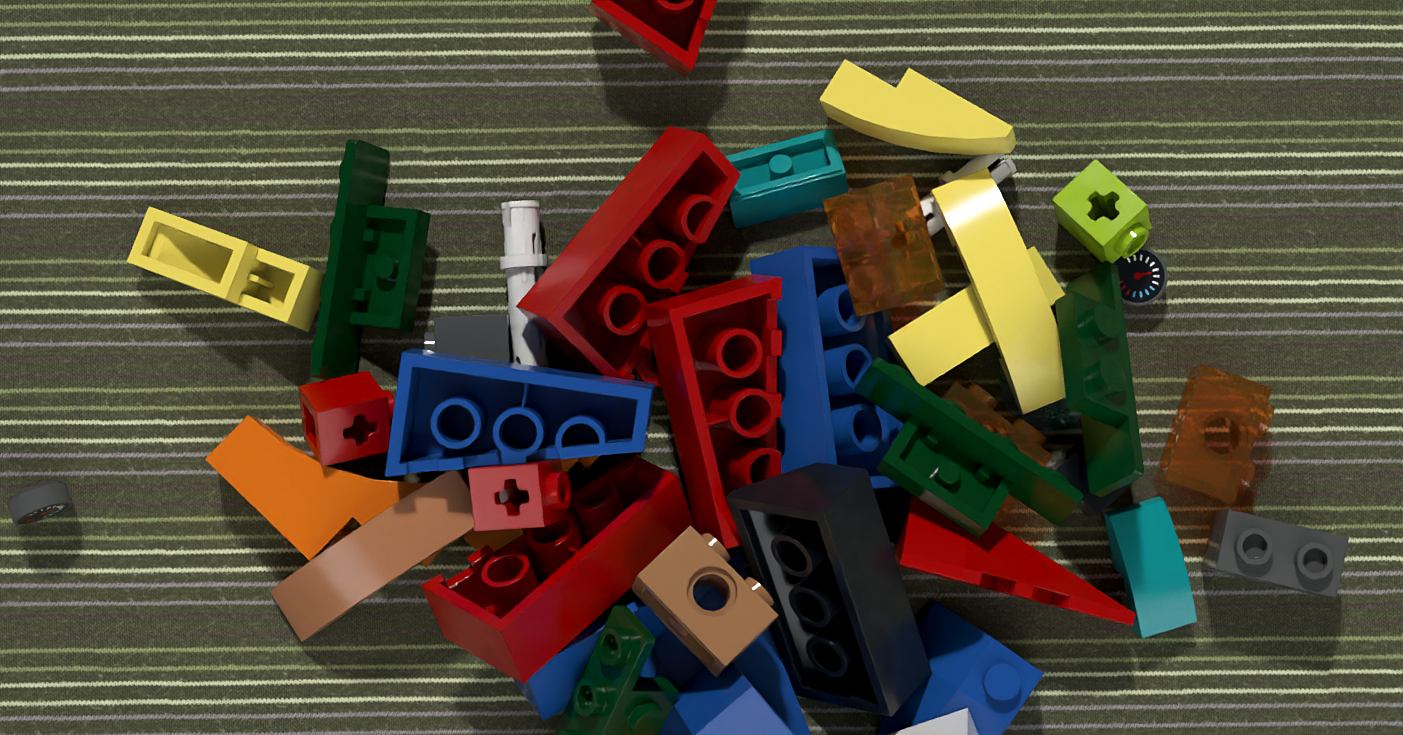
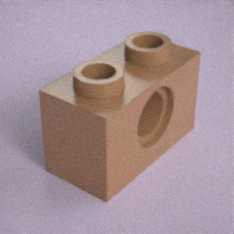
M690 525L636 576L631 590L717 678L770 627L778 614L771 608L774 602L767 590L751 577H747L744 580L727 563L730 560V556L723 545L709 533H704L701 536ZM700 585L714 587L722 596L723 608L716 611H708L701 608L694 600L693 588Z

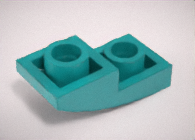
M1158 496L1105 512L1104 516L1113 568L1123 575L1128 609L1135 613L1132 630L1143 639L1197 622L1184 557L1165 500Z

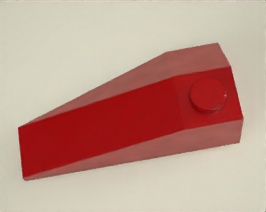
M907 494L893 548L898 567L1133 626L1134 612L994 522H991L988 529L977 538L913 494Z

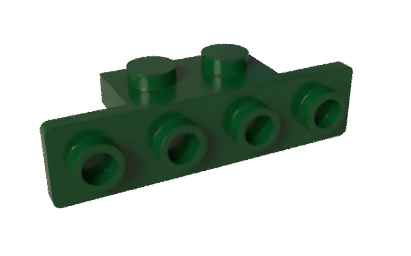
M347 140L344 159L339 168L340 185L335 217L330 226L331 242L326 274L320 288L321 305L316 337L311 346L312 362L310 376L320 380H328L356 373L363 327L413 332L431 213L419 209L382 206L390 153L384 148L362 140Z
M1104 261L1069 282L1066 286V295L1055 301L1067 408L1081 415L1089 491L1091 494L1103 497L1131 483L1144 474L1118 266L1109 261Z
M876 357L855 386L857 393L904 424L877 465L876 470L977 538L988 529L1008 494L1055 525H1060L1079 506L1084 497L1081 491L1070 485V482L1063 474L1052 468L1043 467L1019 451L1016 444L1008 437L999 433H992L968 417L964 409L957 403L949 399L940 398L916 382L911 373L899 365L889 364L882 358Z
M616 605L612 608L553 735H659L679 691L667 678L639 677L653 649L655 637L627 606Z

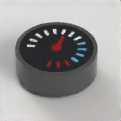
M1141 247L1131 257L1125 259L1121 256L1113 263L1118 266L1123 306L1131 308L1146 306L1158 299L1165 290L1168 280L1167 268L1162 258L1155 251Z
M49 481L26 488L11 496L7 502L15 525H25L50 518L73 505L67 485L62 481Z

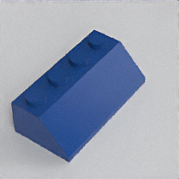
M802 245L749 260L751 274L782 277V300H777V330H782V356H777V393L782 394V418H777V450L781 451V474L819 462L867 469L874 492L904 489L876 470L877 465L904 424L855 391V386L876 357L882 358L889 364L897 365L895 356L884 341L893 334L883 251Z

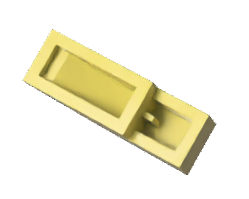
M845 59L819 99L828 117L860 133L899 146L934 153L990 155L1009 154L1017 144L1013 126L908 68L895 88Z
M150 206L127 259V262L306 332H309L321 302L320 288L325 278L324 273L310 266Z
M1033 246L1027 251L1038 274L1049 305L1052 306L1065 293ZM972 284L884 340L900 366L910 372L915 381L922 386L929 384L995 342Z

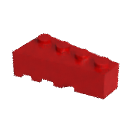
M751 274L643 305L696 530L701 536L704 533H709L725 549L742 544L726 496L733 489L781 474V451L777 450V418H782V394L777 393V356H782V330H777V300H782V277Z
M634 456L573 493L571 496V506L567 508L568 518L546 527L521 528L523 531L522 536L493 552L490 546L487 545L468 556L467 561L470 567L449 580L445 581L442 575L439 574L422 584V590L444 638L524 684L629 590L636 576L690 525L696 529L677 475Z

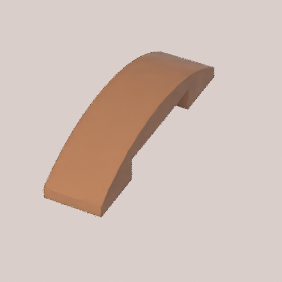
M462 469L445 472L345 536L270 590L300 641L307 640L428 557L448 547L474 529L469 479Z

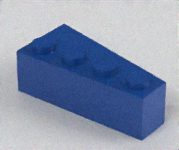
M411 348L403 351L401 354L385 477L426 471L459 470L467 467L498 464H521L530 461L559 458L571 459L643 452L648 441L656 384Z

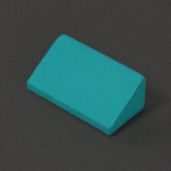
M831 128L725 156L741 174L727 200L733 224L736 228H743L845 201L849 197L846 171Z

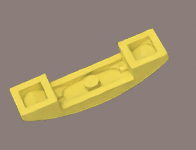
M988 168L931 190L930 193L952 247H957L1002 357L999 361L1021 415L1065 398L1059 332L1056 320L1023 239Z

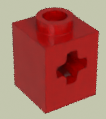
M369 371L298 386L303 437L322 467L388 451L395 400L389 390H382Z
M561 458L530 461L521 464L478 466L468 469L475 531L546 527L568 518L567 508L571 503L572 490L570 479L567 473L562 470ZM519 490H528L529 497L520 496Z

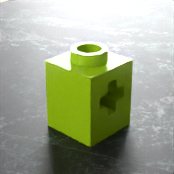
M1097 159L1090 163L1052 199L1058 223L1102 263L1104 261L1114 263L1121 256L1125 259L1131 257L1144 245L1149 236L1148 230L1152 228L1147 204ZM1101 214L1103 215L1102 217H1100V218H1098V219L1096 220V217H1097V216H1099V215H1101ZM1115 215H1117V217H1116L1115 219H1113L1112 221L1109 220L1110 218H1112V217H1114Z

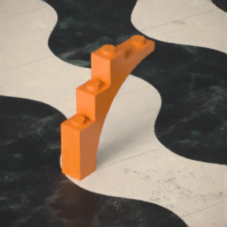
M249 415L205 459L309 561L353 532L351 527L357 521L361 525L367 523L427 484L376 480L337 469L331 465L322 467L317 458L294 447L259 418ZM601 456L561 459L562 470L568 475L579 463L588 470ZM519 490L520 496L529 497L528 490ZM521 528L475 531L473 529L464 535L463 538L476 551L489 545L493 552L522 536L523 531ZM446 548L436 552L421 563L428 567Z

